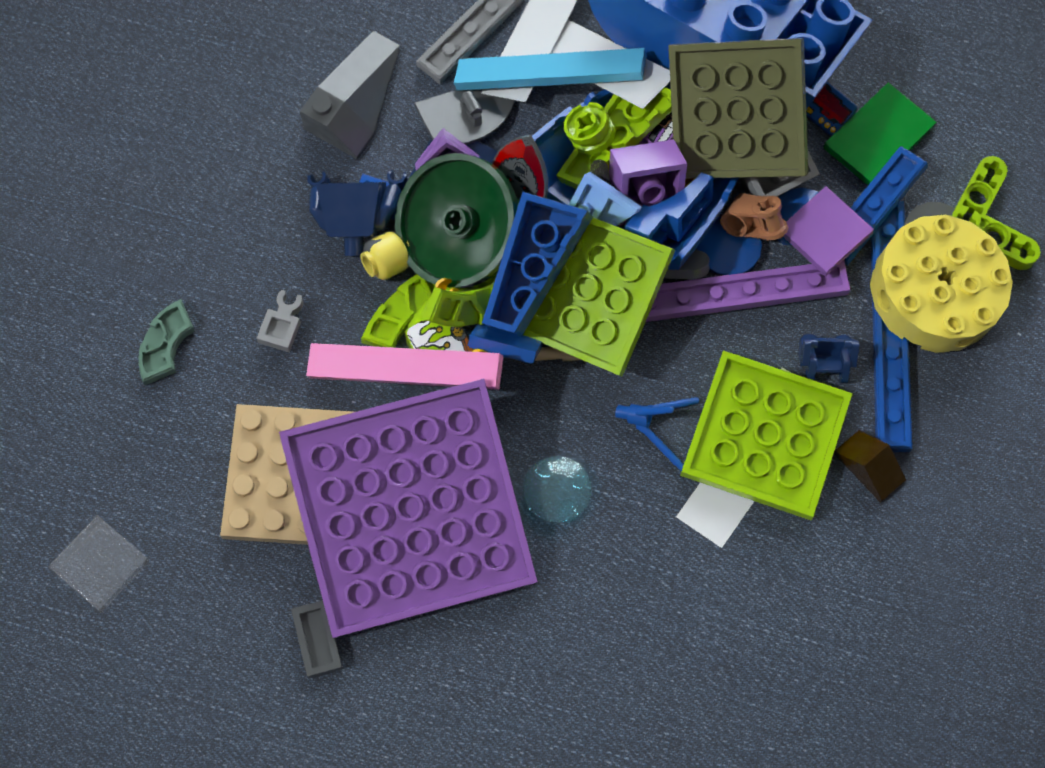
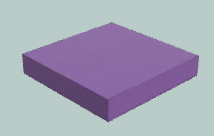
M825 186L786 221L788 231L783 237L821 273L827 276L873 234L874 229Z

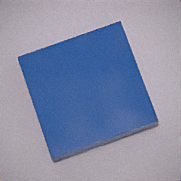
M484 324L476 325L468 341L469 348L481 349L488 353H500L504 357L530 364L535 362L544 345L542 341L522 335V337Z

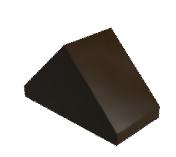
M860 430L834 451L835 456L880 503L906 481L890 445Z

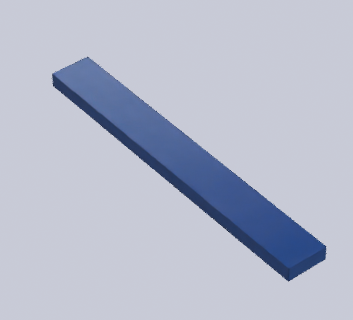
M900 201L871 237V275L875 269L877 258L898 230L905 224L904 201ZM872 297L876 439L889 444L892 452H911L909 340L905 337L903 339L899 338L888 329L875 310Z

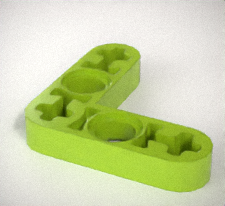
M995 156L985 157L975 169L951 216L963 219L967 211L972 213L969 219L970 222L986 233L993 231L1000 235L1002 243L998 246L1006 256L1008 265L1018 270H1027L1039 258L1040 247L1032 238L986 215L1008 170L1005 162ZM991 168L995 172L988 184L982 182L988 173V169ZM972 191L982 193L986 202L984 204L974 203L970 199L969 193ZM1009 241L1013 242L1008 251L1004 250ZM1021 249L1027 251L1025 259L1019 256Z

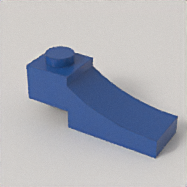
M701 172L687 187L669 199L650 207L643 204L638 213L628 218L624 230L660 244L667 237L679 242L713 201V177Z

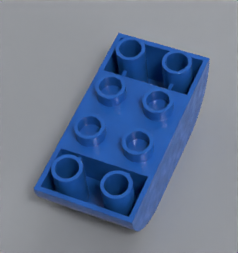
M588 0L596 20L615 44L626 49L645 48L646 59L670 70L668 45L804 38L806 110L873 20L854 10L847 0Z

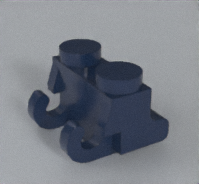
M806 334L800 338V366H808V370H805V378L815 380L816 372L839 373V382L848 383L850 367L854 368L857 366L858 340L851 339L848 335H839L836 338H818L814 334Z

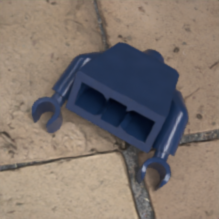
M394 170L388 171L387 179L389 185L387 187L386 182L331 183L325 172H322V179L316 182L313 174H310L307 177L308 183L312 187L310 190L309 212L319 227L326 231L328 237H344L345 256H360L363 253L364 247L363 236L379 235L380 231L386 228L396 211L400 194L408 181L406 172L403 173L401 180L394 181Z

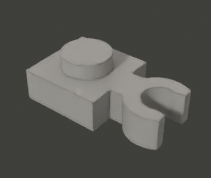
M281 290L277 295L278 310H267L256 339L259 344L290 353L301 324L300 318L294 317V315L302 310L303 298L301 295H297L296 301L291 305L285 304L287 298L286 291Z

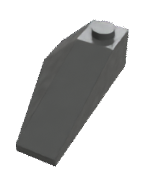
M372 31L316 88L302 107L300 115L304 130L358 159L375 135L378 126L377 121L385 102L386 90L392 78L400 45Z

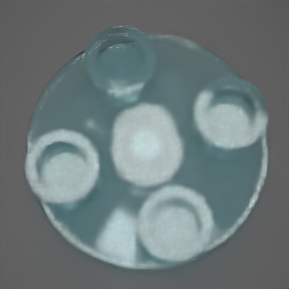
M563 456L544 458L535 463L525 476L523 496L526 507L537 517L545 521L555 523L572 522L585 510L590 501L592 491L590 478L586 470L570 458Z

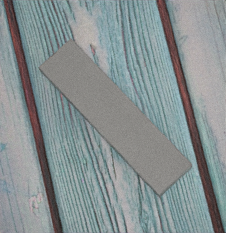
M477 0L416 61L417 67L441 85L457 69L459 59H467L523 3V0Z

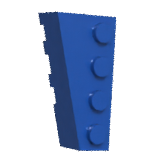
M522 192L482 324L522 337L591 222L593 216L588 210Z

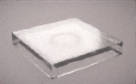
M96 515L48 567L102 613L144 568L149 560L102 518Z

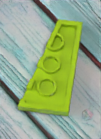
M664 87L643 109L614 94L604 107L615 126L616 135L613 142L607 149L594 155H583L574 149L556 175L559 181L577 189L584 174L592 172L601 179L609 171L610 149L637 145L672 112L671 89Z

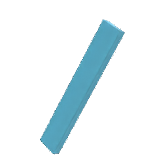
M645 48L459 59L454 85L458 91L643 80L647 55Z

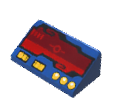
M827 82L807 108L806 116L832 137L856 113L857 106Z

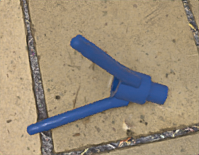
M698 397L656 405L642 406L631 404L630 407L618 405L615 417L627 420L628 424L636 425V429L645 434L682 471L684 464L649 429L652 415L673 413L675 408L698 404L700 400Z

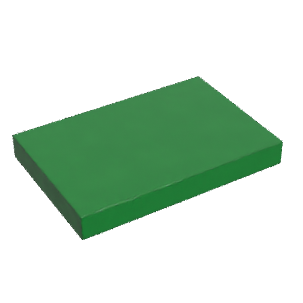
M888 82L825 142L823 148L868 186L900 146L911 151L935 127L937 122Z

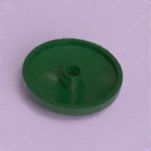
M452 153L438 156L426 162L413 173L405 184L396 208L395 232L401 238L408 251L407 264L416 274L432 284H436L442 278L452 279L451 283L447 285L450 288L471 287L488 280L498 272L518 208L517 197L511 183L500 169L480 157Z

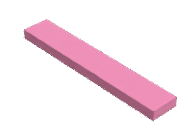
M311 343L306 376L313 379L446 387L484 379L487 389L499 390L504 356L500 353Z

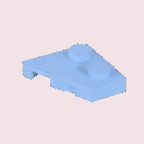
M592 172L584 174L569 203L571 206L588 210L594 218L614 226L632 217L642 208V206Z

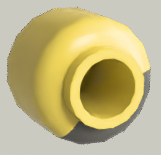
M385 232L368 240L363 247V253L360 255L366 272L371 277L376 276L381 280H387L405 271L409 266L407 264L408 251L406 246L394 232Z

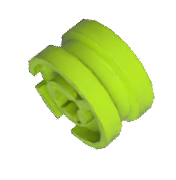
M589 102L588 106L584 107L581 104L576 106L569 112L564 121L566 135L575 149L583 155H594L604 151L610 146L616 135L615 126L604 107L595 102Z

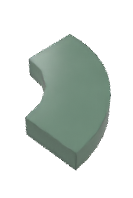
M182 299L167 306L152 320L143 343L140 344L139 370L145 386L176 373L174 359L177 348L185 337L195 332Z

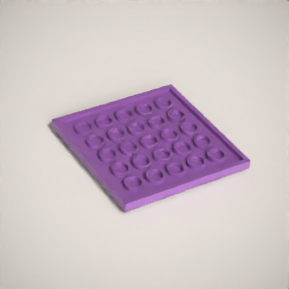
M484 379L279 432L333 638L537 582Z

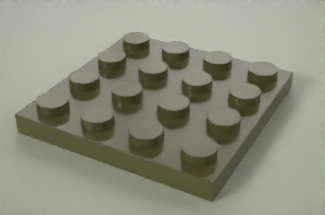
M804 38L668 45L673 139L687 162L686 178H696L701 172L713 178L808 175Z

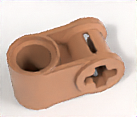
M741 193L735 197L720 219L723 229L736 237L744 236L776 240L783 237L788 231L787 222L782 219L780 212L782 209L781 199L776 196H758Z

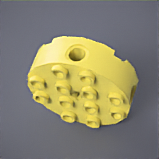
M949 215L920 217L898 230L876 260L870 288L875 310L892 333L901 339L905 337L911 343L920 345L921 349L940 353L960 351L982 339L1009 306L1013 281L1007 258L993 237L970 221Z

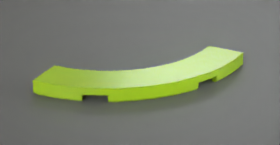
M497 273L478 285L458 289L459 291H470L488 286L495 282ZM418 274L401 284L397 291L376 310L362 335V343L373 347L396 348L398 341L408 328L412 318L431 296L435 284L424 280Z
M494 283L470 291H448L434 287L422 319L450 327H463L474 324L483 325L482 321Z

